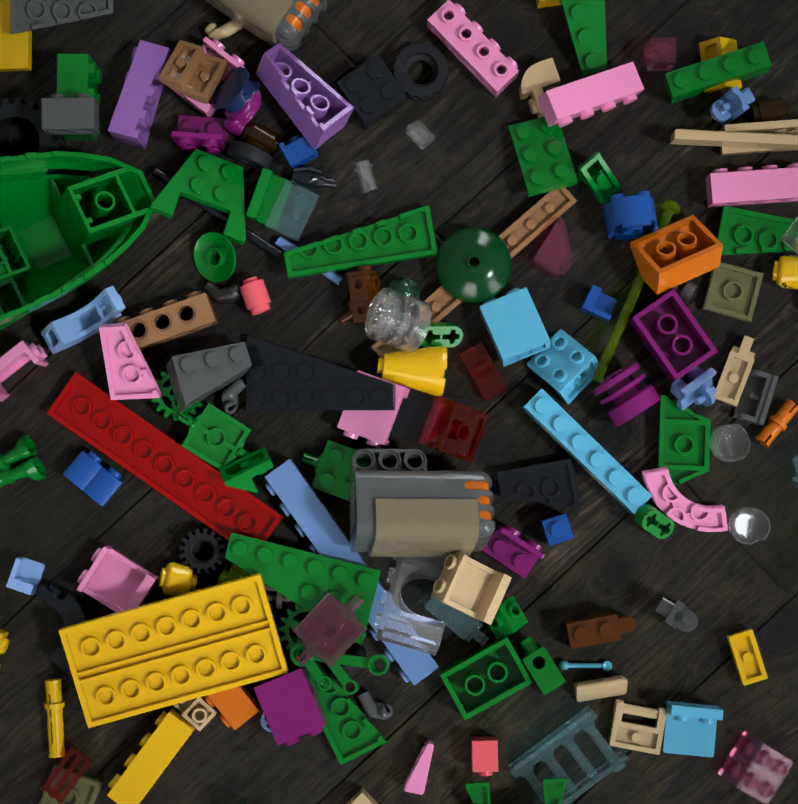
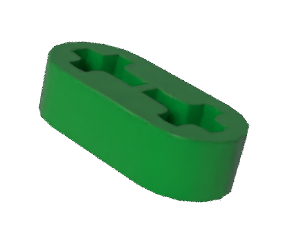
M425 322L415 329L414 336L416 341L425 348L436 346L450 348L460 344L463 332L453 322ZM451 330L455 332L454 335H450L449 339L445 336L449 335ZM428 331H430L433 335L427 336L425 340L423 335H427Z
M645 504L635 513L636 523L658 539H665L672 534L675 527L674 522L652 505Z

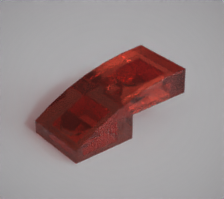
M482 343L460 354L465 367L485 401L507 390L506 384Z

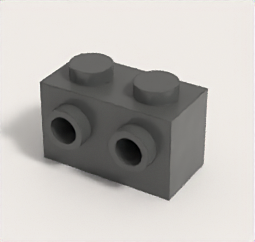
M51 94L50 98H42V130L47 135L99 134V103L89 94H76V98H65V95Z

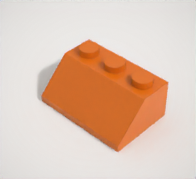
M694 215L630 242L641 277L656 295L720 267L723 244Z

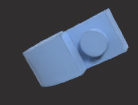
M114 286L105 288L93 301L83 308L51 322L41 331V334L51 352L55 354L99 332V327L102 324H112L122 316L121 312L126 307Z

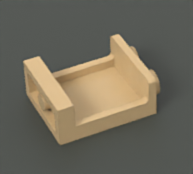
M457 551L446 557L444 568L440 577L434 583L433 592L430 597L491 625L512 577L495 571L468 557V555Z

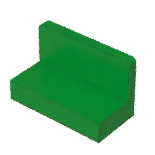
M263 168L246 214L247 218L266 226L277 228L293 185L291 181L274 175L272 170Z

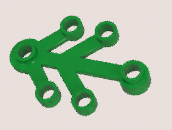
M335 623L327 624L324 627V631L310 642L302 640L293 644L290 649L292 662L299 667H306L317 681V687L321 691L330 690L334 685V681L331 676L324 675L315 661L325 662L343 685V691L347 695L355 694L359 690V683L356 679L350 678L341 665L368 668L376 676L385 674L390 667V661L384 654H375L371 658L341 654L354 643H359L365 639L366 632L359 626L352 628L349 635L328 651H319L317 649L328 639H334L339 636L340 627ZM330 626H333L336 629V634L334 636L328 634V628ZM354 630L361 631L362 636L360 639L353 637ZM300 649L307 651L308 655L306 658L300 657ZM377 659H381L384 662L382 669H378L375 666ZM323 678L329 680L330 685L328 688L321 685ZM348 682L354 683V691L347 689L346 685Z

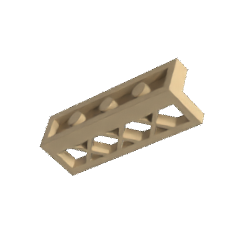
M798 119L726 124L719 131L798 135ZM720 147V156L793 150Z

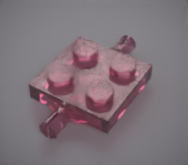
M328 593L293 630L302 639L306 647L296 658L297 662H300L299 664L305 666L314 655L321 658L331 668L361 637L367 628L357 619L354 613L364 602L363 598H360L361 596L356 593L346 605L337 600L331 593Z

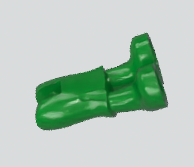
M26 434L20 437L15 447L4 454L0 453V487L14 484L16 480L25 477L35 481L46 478L45 467L40 459L36 457L14 468L11 464L37 454L34 441L29 435Z

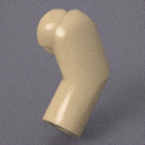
M234 20L220 27L215 23H211L206 26L205 33L210 40L213 38L220 40L233 35L243 29V27Z

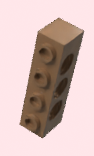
M196 291L186 295L187 299L177 302V299L167 301L162 304L163 308L157 310L147 308L138 312L139 316L130 319L129 316L116 319L115 324L127 323L140 351L216 325L218 321L208 294H201V291ZM185 308H192L194 312L193 317L188 321L182 320V311ZM162 316H167L170 321L165 329H159L157 325L159 318ZM142 324L145 326V334L137 338L134 335V329L137 325Z

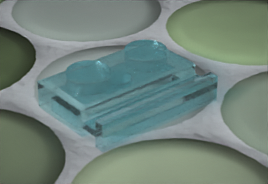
M286 180L265 223V227L298 242L316 206L319 195Z

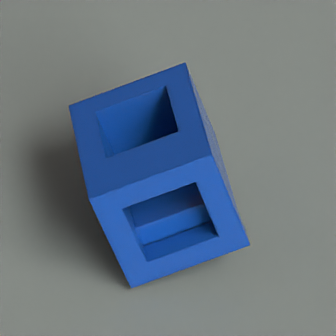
M301 134L290 139L287 146L283 142L279 144L280 150L292 171L294 167H301L319 157L318 151L314 150Z

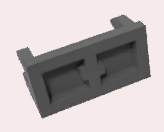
M755 369L751 370L739 403L734 408L732 418L757 426L764 425L779 376Z

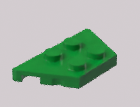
M660 395L657 468L666 466L674 486L709 472L711 420L694 413L689 408L681 411L676 407V402L665 395Z

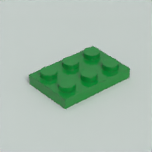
M545 117L508 126L528 197L577 185L578 180L562 128H559L558 124L548 127Z

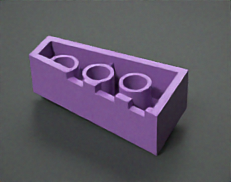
M143 40L139 41L138 47H134L131 57L132 64L126 73L124 86L108 128V132L117 142L146 149L164 83L159 81L158 76L172 54L170 48Z
M276 44L263 54L256 75L314 150L345 127L354 109L347 100L282 44Z

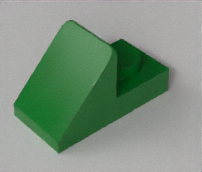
M597 151L578 168L577 178L588 185L598 202L603 205L610 200V196L617 194L622 189Z
M264 446L220 468L219 471L226 486L258 493L253 477L266 473L274 465Z

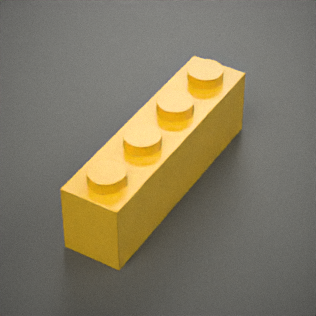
M173 708L168 714L164 711L154 723L158 726L153 734L148 732L139 743L142 749L137 755L132 753L124 763V766L127 768L122 776L117 773L108 786L111 790L107 796L117 804H140L195 730V727Z

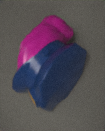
M241 66L229 72L226 78L218 85L213 97L216 109H225L226 119L223 122L224 127L235 135L244 133L247 124L261 106L260 82L258 80H249L250 74L246 68Z

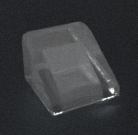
M420 120L409 124L406 128V134L421 150H424L436 138Z

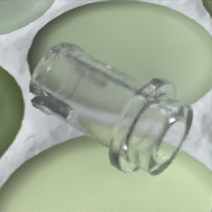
M369 160L355 163L356 168L354 172L358 174L362 193L377 190L378 188L371 169L373 164H370Z

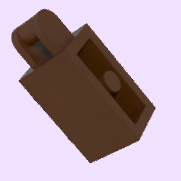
M614 612L563 621L567 644L570 649L622 640V633L632 632L636 628V621L628 615L617 617V614Z

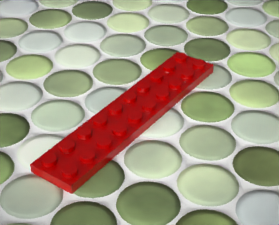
M78 372L74 373L46 413L228 541L231 532L267 541L284 517L250 492L226 486L221 473L217 469L182 447L177 441L118 400H111L108 393Z

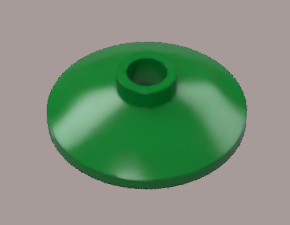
M209 232L197 240L194 247V261L199 273L205 279L211 282H222L227 280L235 270L236 253L227 237L218 232Z

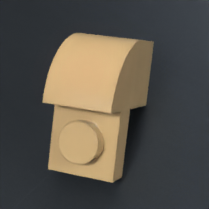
M553 58L537 62L529 67L520 84V99L531 98L528 100L530 110L538 118L544 117V114L537 99L544 92L558 87L561 81Z

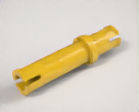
M61 678L45 680L46 703H44V709H47L49 758L65 756L63 724L65 701H62Z

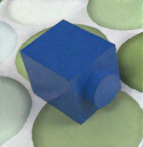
M566 513L539 520L547 545L551 546L574 538Z

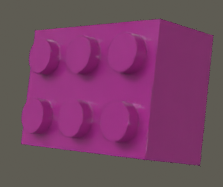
M672 289L628 320L670 382L678 380L718 352L675 289Z

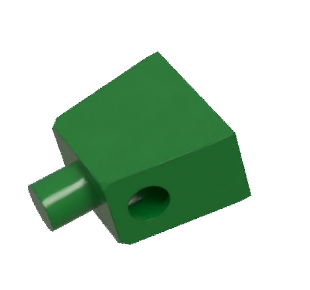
M531 636L518 644L526 656L522 661L544 696L566 682L544 646L538 648ZM536 658H541L545 666L537 669L533 661Z

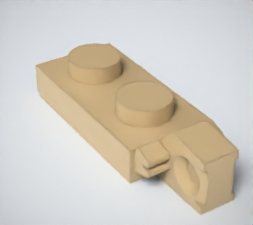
M744 336L740 348L733 346L716 387L715 400L737 407L755 360V353L750 352L754 341L753 338Z

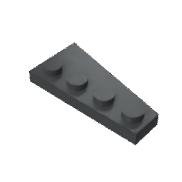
M10 0V35L113 14V0Z

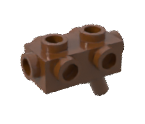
M371 265L356 267V272L347 273L350 309L340 315L339 319L343 324L353 319V323H363V328L378 326V321H382L381 315L383 313V305L379 299L378 291L380 279L376 274V270H371Z

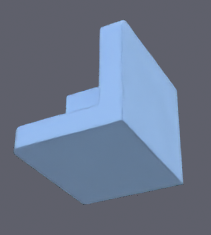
M23 556L17 557L6 587L28 595L35 594L44 572L45 564Z

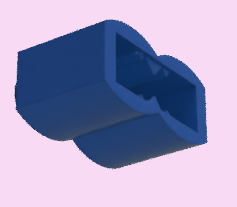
M92 450L89 453L82 451L63 475L98 504L106 506L124 484L120 479L122 474L112 466L108 469L100 463L103 459Z

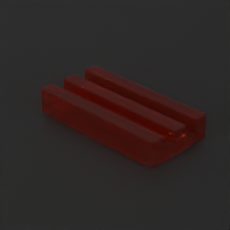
M72 746L43 784L41 790L43 792L46 791L49 794L48 796L54 797L57 800L56 802L62 804L93 761ZM72 755H76V759L64 773V775L56 784V786L54 788H51V783L54 781V779L57 777V775L60 773V771L63 769V767L66 765V763L69 761ZM81 760L84 761L85 764L62 795L59 794V789Z

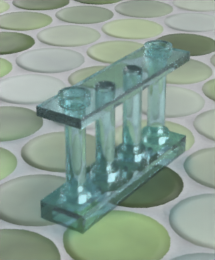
M588 705L509 764L508 768L515 779L519 776L525 777L545 804L544 786L533 772V766L540 760L546 762L556 777H567L565 787L567 792L563 795L562 804H570L612 771L617 773L626 766L625 762L629 758L623 751H620L618 754L614 753L595 727L594 720L598 716ZM580 730L588 733L608 760L597 770L594 769L574 741V735ZM560 745L562 747L566 746L587 775L577 785H574L553 756V751Z

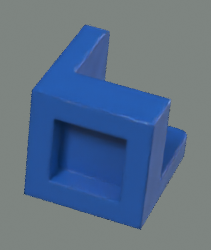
M592 285L582 303L580 311L607 323L612 317L611 313L617 300L602 293V288Z

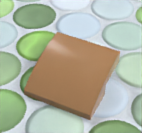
M180 40L158 78L159 81L173 90L207 104L227 70L228 63L225 59L205 54L202 46Z

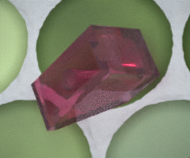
M560 217L531 261L533 265L555 279L559 274L564 276L572 265L568 261L572 252L563 218Z

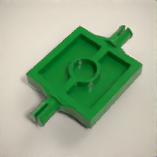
M209 402L195 418L186 412L180 414L188 420L178 415L177 420L189 426L188 434L181 443V446L214 467L220 469L230 464L237 457L242 458L244 455L250 454L243 447L251 429Z
M328 439L325 450L320 457L305 452L303 456L305 458L302 459V463L304 462L316 467V475L311 488L349 501L350 465L353 455L358 449ZM364 461L357 462L360 467H368V464Z

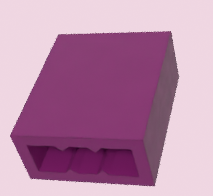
M296 667L289 670L286 674L272 677L258 683L254 687L277 746L285 743V746H290L300 741L299 737L308 733L309 737L324 731L323 727L328 721L305 667Z

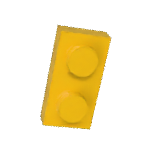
M750 628L727 635L726 637L741 684L746 686L768 679L753 629Z

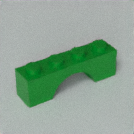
M763 41L665 73L664 83L670 102L673 104L695 97L704 90L734 80L745 81L767 74L771 68V62Z

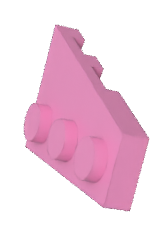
M127 323L102 324L99 327L111 400L160 398L163 394Z

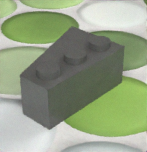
M245 342L181 354L170 358L166 368L179 413L184 412L187 408L204 400L207 396L224 388L247 373L252 364Z

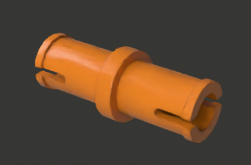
M786 399L776 414L768 418L769 422L755 437L757 441H760L761 445L769 448L778 434L787 429V423L798 411V405L794 407L796 403Z

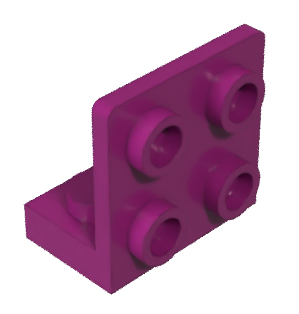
M179 115L178 131H171V137L183 151L194 152L196 148L206 149L208 153H221V150L228 149L229 131L223 124L226 118Z
M507 524L504 528L498 525L482 551L525 579L538 558H544L545 555L540 552L543 547L528 538L524 542L518 538L521 533Z

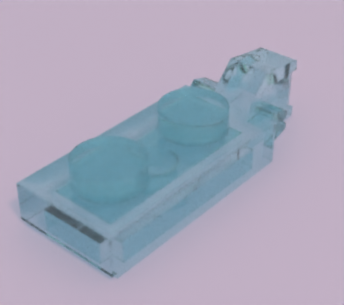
M432 597L424 606L425 609L461 639L470 642L473 638L482 646L489 640V637L480 630L483 624L479 620Z

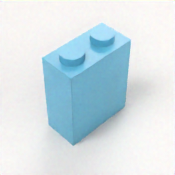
M527 287L523 289L514 288L508 291L505 296L498 299L493 297L484 301L483 305L479 306L480 315L503 367L550 348V338Z

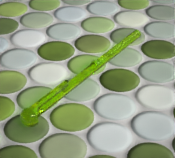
M667 200L661 205L664 213L658 224V230L670 224L673 214L680 213V207L676 201ZM640 271L636 275L592 377V380L597 383H601L645 282L641 277Z

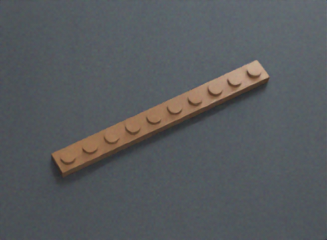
M566 188L547 193L499 235L506 244L511 259L577 202ZM476 258L469 261L473 267L479 265V261ZM442 286L439 287L371 348L380 358H383L384 353L408 350L417 342L414 333L420 324L440 322L463 301L452 297Z

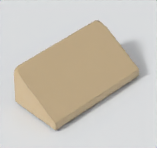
M623 675L575 682V697L577 702L624 695L627 693L628 682Z

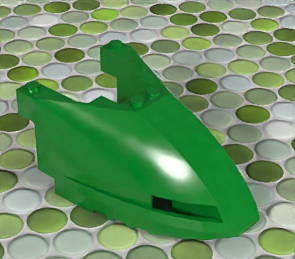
M31 152L12 157H0V331L31 312L83 285L107 268L130 247L146 228L153 212L149 209L155 200L142 170L112 157L83 152ZM48 169H72L92 171L103 175L91 178L62 174L46 175Z

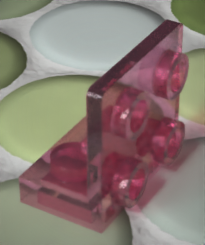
M743 731L717 774L764 804H769L792 767L793 761L748 732Z

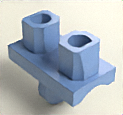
M736 86L711 105V116L714 120L720 122L723 127L750 108L748 105L753 103L755 98L750 88L747 87L740 91L738 86Z
M696 366L687 374L686 379L691 383L687 384L682 379L674 381L670 392L678 399L676 407L683 411L693 402L696 405L702 404L707 407L714 404V394L717 391L713 387L712 377L716 375L717 371L713 368L704 371Z

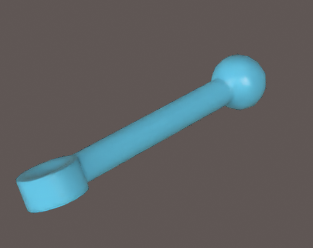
M562 660L559 663V667L562 670H567L568 668H603L605 671H610L612 663L608 660L602 663H568V661Z

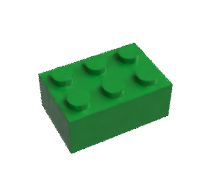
M57 54V94L65 95V98H76V94H89L97 100L99 109H101V95L98 94V84L102 82L101 69H98L96 62L92 60L89 54ZM99 118V134H100V132H101V121H100V118ZM97 134L62 135L66 141H97Z
M507 636L490 642L439 671L444 684L465 721L533 683Z

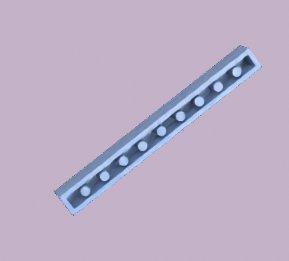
M292 459L287 460L265 476L268 481L265 483L266 488L272 496L277 494L282 500V503L279 504L281 509L288 517L292 514L297 521L294 525L296 530L302 537L307 535L312 542L309 547L313 553L367 566L358 552H351L350 540ZM378 581L368 620L371 627L368 630L376 641L381 639L385 644L386 648L383 651L391 662L396 660L401 668L398 672L405 682L411 681L413 685H416L438 669L439 665Z

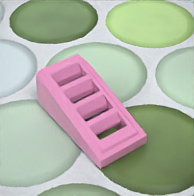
M428 739L425 742L404 782L403 791L419 795L424 794L434 749L433 740Z

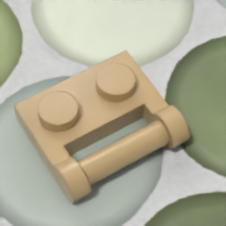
M616 699L608 745L660 755L667 709L658 707V709L627 704L624 703V700ZM624 713L656 719L655 727L622 721V715Z

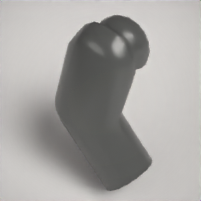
M241 378L232 382L221 394V406L226 414L231 415L237 411L238 394L246 388V383Z
M369 690L357 696L369 717L386 720L392 716L393 708L391 705L375 702Z

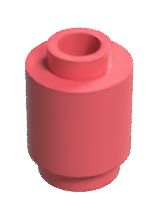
M257 276L244 280V285L240 287V291L248 311H251L252 316L270 310L269 304L271 300L264 280H258Z

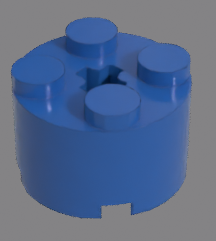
M640 191L633 196L626 197L625 194H615L610 196V202L603 206L607 235L610 239L613 235H615V240L636 239L643 237L644 231L649 230L652 233L658 230L654 199L650 196L649 191Z

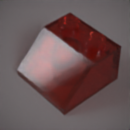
M435 396L418 443L472 463L489 415L457 401Z

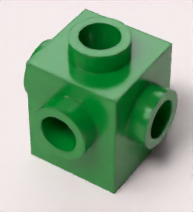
M512 595L504 600L502 599L492 624L488 625L496 639L499 640L515 633L528 623V620Z

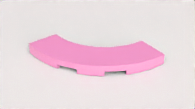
M666 466L641 471L646 490L652 495L651 499L673 521L697 531H728L724 505H702L685 498L674 486Z

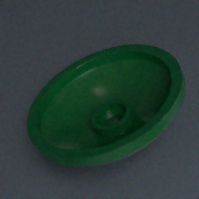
M468 227L452 233L445 239L437 253L436 273L441 286L452 297L463 302L480 303L495 297L505 287L511 274V256L506 244L495 233L484 228ZM472 258H476L479 261L477 267L470 265L469 261Z

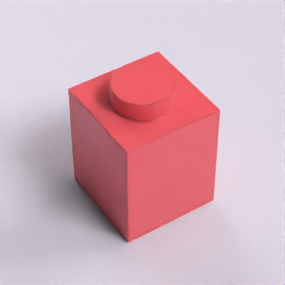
M496 736L471 737L472 772H477L478 776H491L493 772H498V740Z

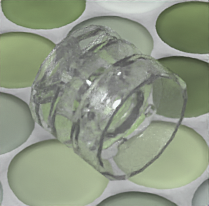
M384 288L376 294L368 309L365 321L367 337L377 342L380 341L383 344H390L406 352L415 351L422 344L428 333L431 322V308L423 300L412 296L406 297L401 292Z

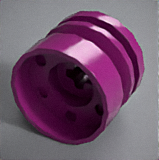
M638 362L621 367L604 378L592 391L595 396L604 391L607 392L608 396L600 400L599 403L601 405L611 401L614 403V406L607 412V415L615 427L634 418L661 399L653 385L643 388L639 387L638 384L646 377L645 373L636 378L632 376V373L641 368Z

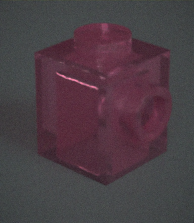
M676 37L649 39L646 46H643L642 52L643 61H646V70H671L676 63Z

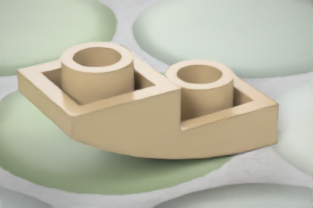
M204 697L173 705L181 712V716L199 731L217 714L215 708H212Z

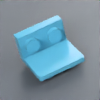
M562 329L550 339L549 349L535 354L527 363V366L553 387L560 398L568 405L603 369L595 355Z
M667 701L662 751L671 754L713 757L717 720H723L724 710L714 705Z

